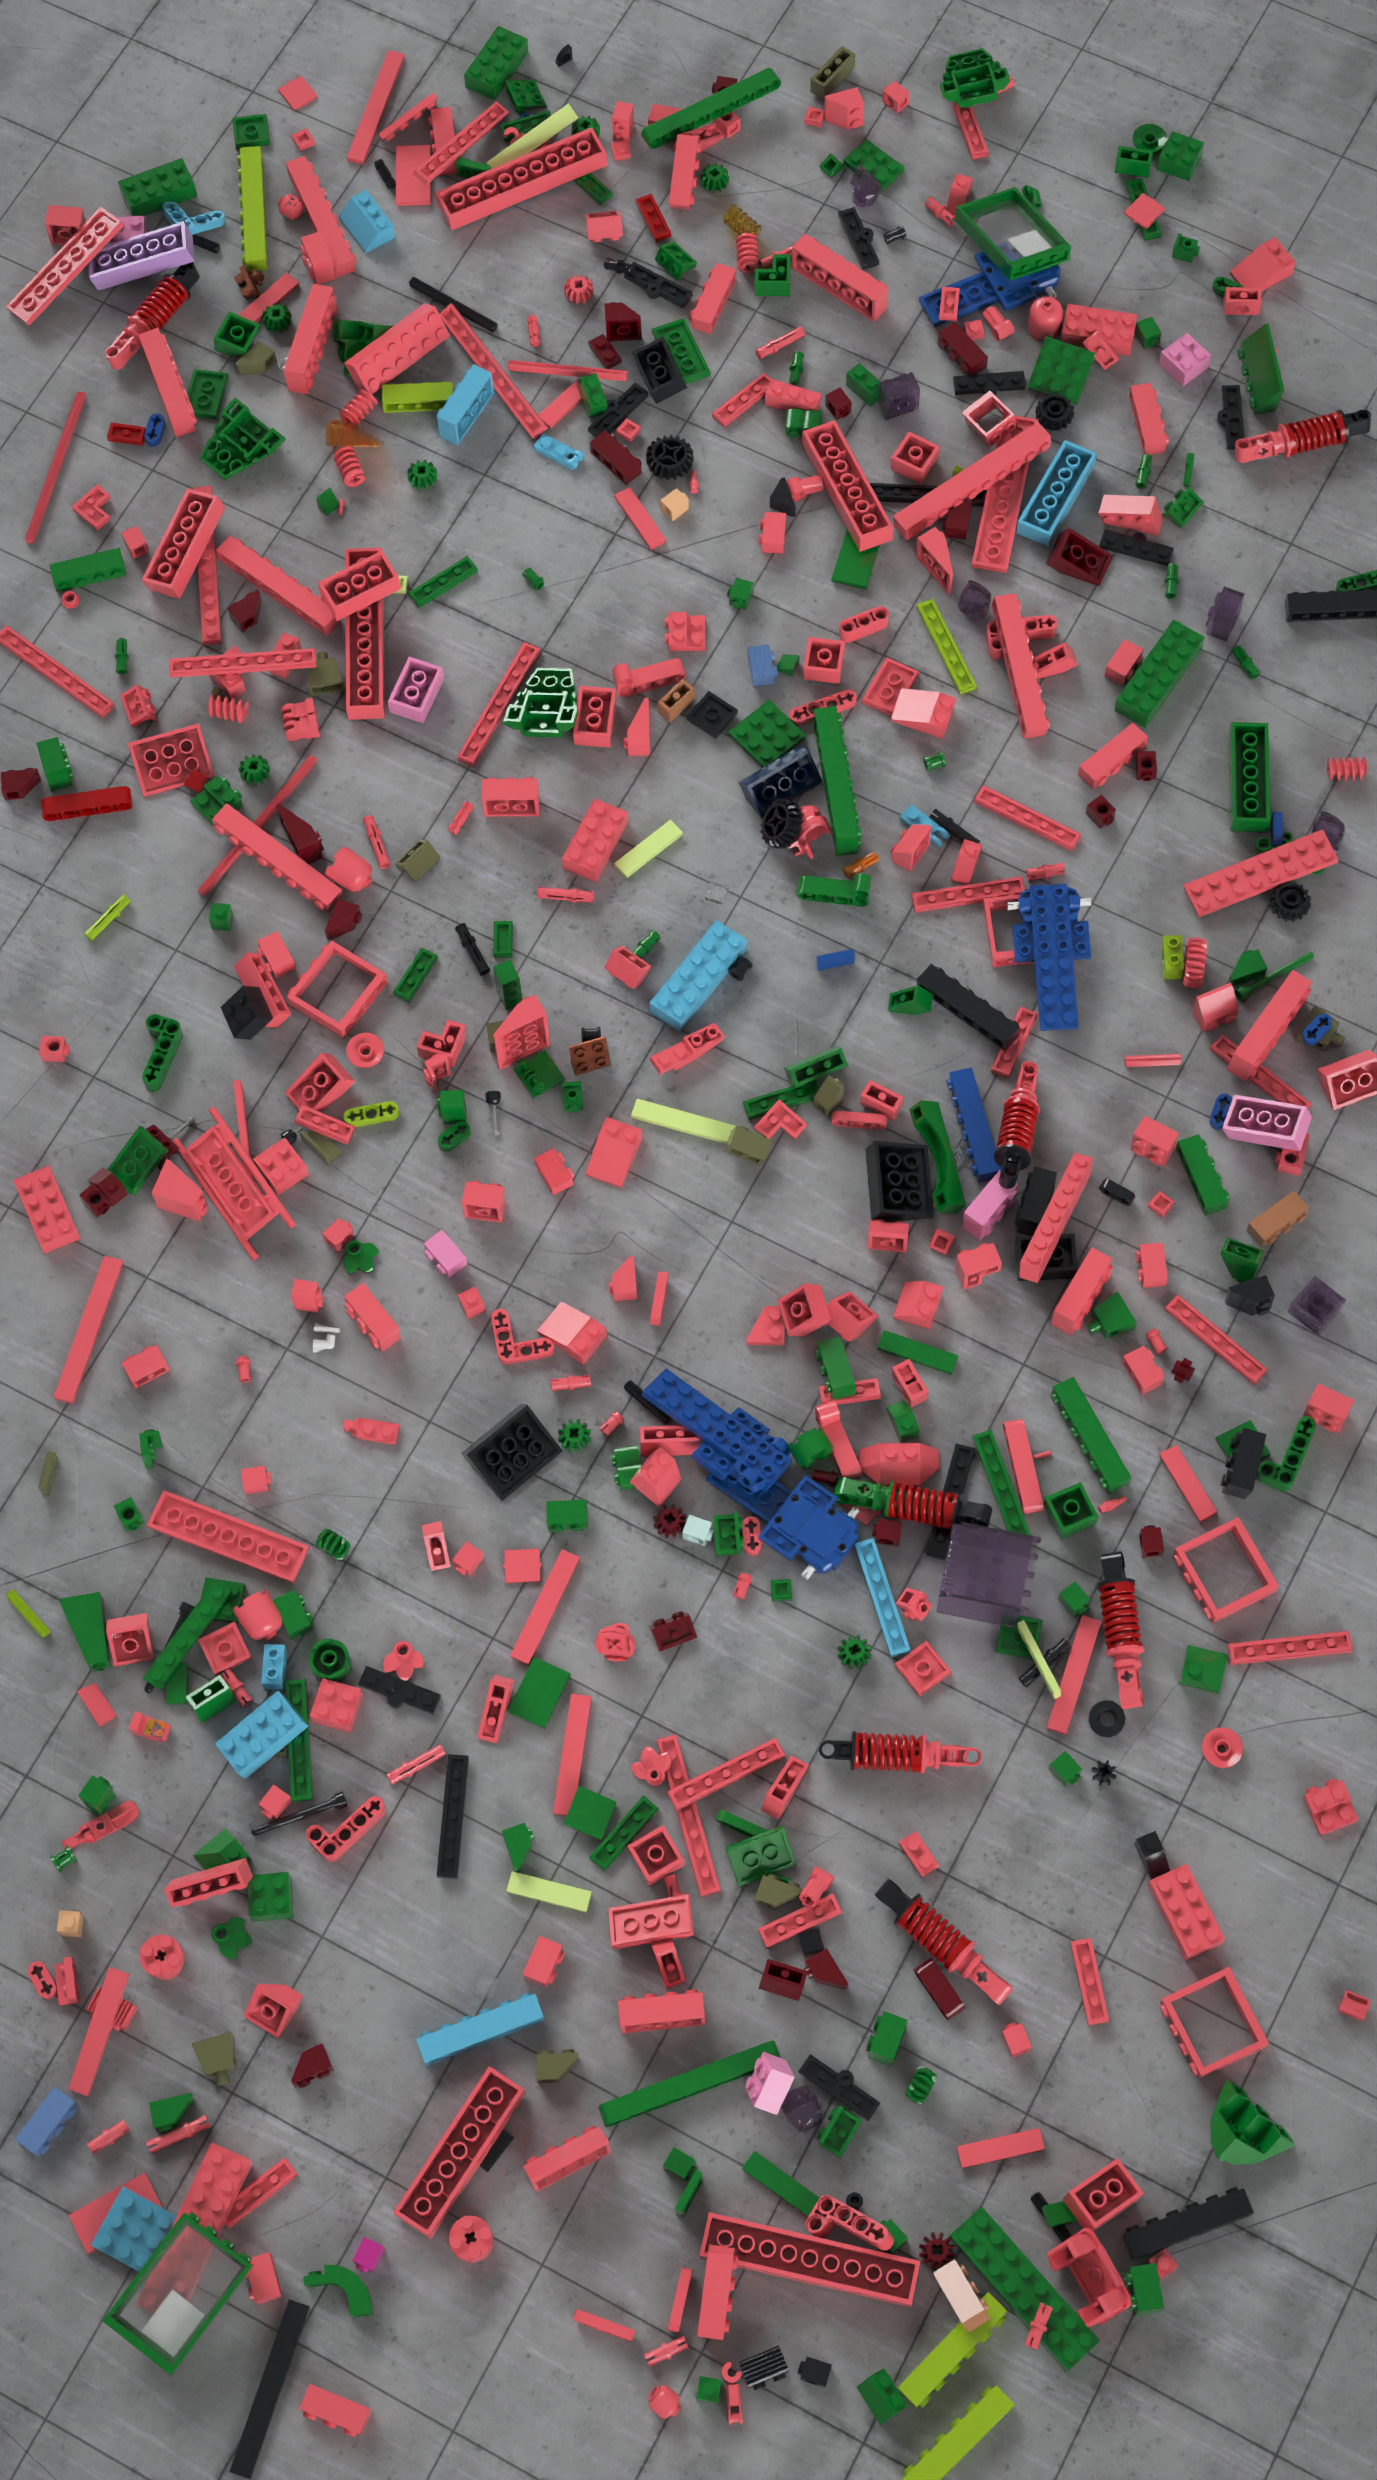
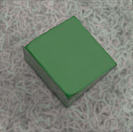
M830 153L819 167L832 178L846 166Z
M331 488L326 489L316 497L318 508L325 515H329L339 507V502Z
M783 654L777 665V671L793 676L799 664L800 656Z

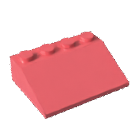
M199 724L128 743L143 797L185 786L184 783L192 769L209 778L215 777Z
M536 995L522 999L493 1034L499 1070L550 1046L547 1014Z
M591 2126L583 2131L584 2134L578 2138L572 2136L564 2141L565 2144L559 2148L553 2146L547 2149L545 2155L540 2158L534 2156L526 2161V2165L523 2167L535 2192L612 2152L610 2143L600 2126L597 2128Z

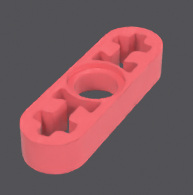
M834 1111L832 1112L831 1124L839 1127L883 1130L887 1127V1117L882 1114Z
M658 1272L650 1325H661L668 1284V1272Z
M682 2267L668 2326L669 2331L679 2333L692 2278V2269Z
M576 2309L573 2321L632 2342L635 2330Z

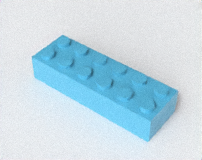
M1064 440L1019 518L1017 534L1047 547L1051 545L1093 471L1097 453Z
M716 920L650 1001V1013L681 1033L726 977L729 970L738 962V957L746 952L747 939Z

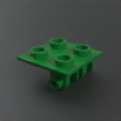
M505 80L507 85L506 92L509 94L512 104L515 105L517 113L522 114L525 112L526 107L547 106L535 80Z
M546 1050L529 1060L520 1059L518 1061L519 1065L513 1069L533 1099L566 1080Z

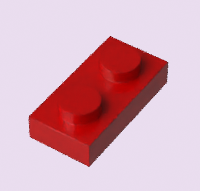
M111 422L107 439L111 442L143 446L146 428Z

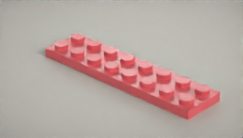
M100 207L16 295L6 308L30 326L119 232L124 224Z
M1322 829L1184 884V890L1198 918L1338 863V857Z
M163 1490L147 1524V1527L292 1584H294L310 1549L308 1545Z

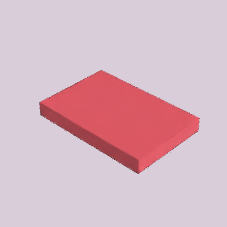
M886 657L864 695L862 703L892 716L901 688L911 689L919 676V671Z

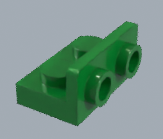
M458 157L456 161L457 176L468 179L490 170L491 166Z
M674 241L661 245L655 257V261L676 280H680L683 272L694 269L697 264Z
M1190 487L1177 491L1174 495L1175 499L1169 501L1163 507L1165 510L1162 513L1163 518L1168 515L1179 528L1183 527L1204 503Z
M149 1429L145 1430L144 1433H139L141 1455L146 1469L154 1468L153 1461L156 1460L155 1448L163 1447L159 1431Z

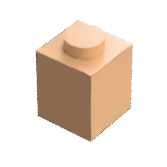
M676 488L660 500L661 511L673 522L689 510L688 496Z
M60 1910L57 1932L61 1936L82 1938L84 1923L82 1913Z

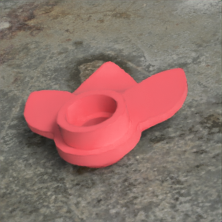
M400 1641L394 1646L393 1652L385 1657L383 1669L385 1673L396 1670L399 1678L407 1681L411 1678L414 1668L423 1667L424 1661L422 1655L414 1651L409 1642ZM406 1649L407 1653L401 1655L400 1650Z
M645 1747L641 1753V1762H635L631 1765L632 1771L638 1779L646 1780L652 1786L661 1785L666 1778L665 1772L671 1766L670 1754L665 1752L658 1755L653 1748ZM654 1772H658L656 1778H652Z

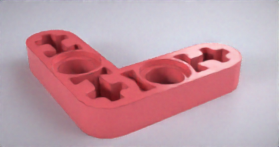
M497 1309L492 1313L491 1319L497 1353L501 1363L509 1365L550 1357L554 1353V1343L549 1338L514 1343L508 1312L504 1309ZM498 1315H502L504 1327H500ZM500 1333H508L509 1338L506 1341L499 1340L498 1336ZM543 1344H547L549 1347L548 1351L540 1349L543 1348ZM534 1345H537V1351H538V1353H536V1354H535ZM503 1346L508 1347L509 1358L502 1356L505 1354ZM523 1347H530L532 1352L525 1356L521 1354V1349Z

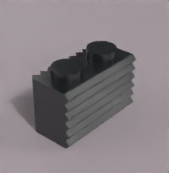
M779 2345L739 2362L748 2389L753 2387L754 2391L765 2387V2382L771 2379L777 2382L786 2378L785 2373L789 2372Z

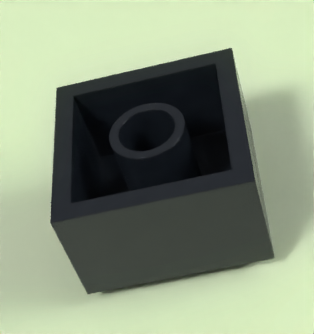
M242 986L220 1007L234 1039L251 1040L273 1019L260 987Z

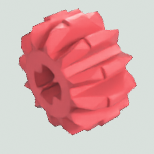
M581 274L579 277L573 275L572 279L567 278V283L564 285L566 298H569L570 303L576 301L577 305L579 302L585 304L586 300H590L591 295L594 293L592 280H589L587 276L582 278Z

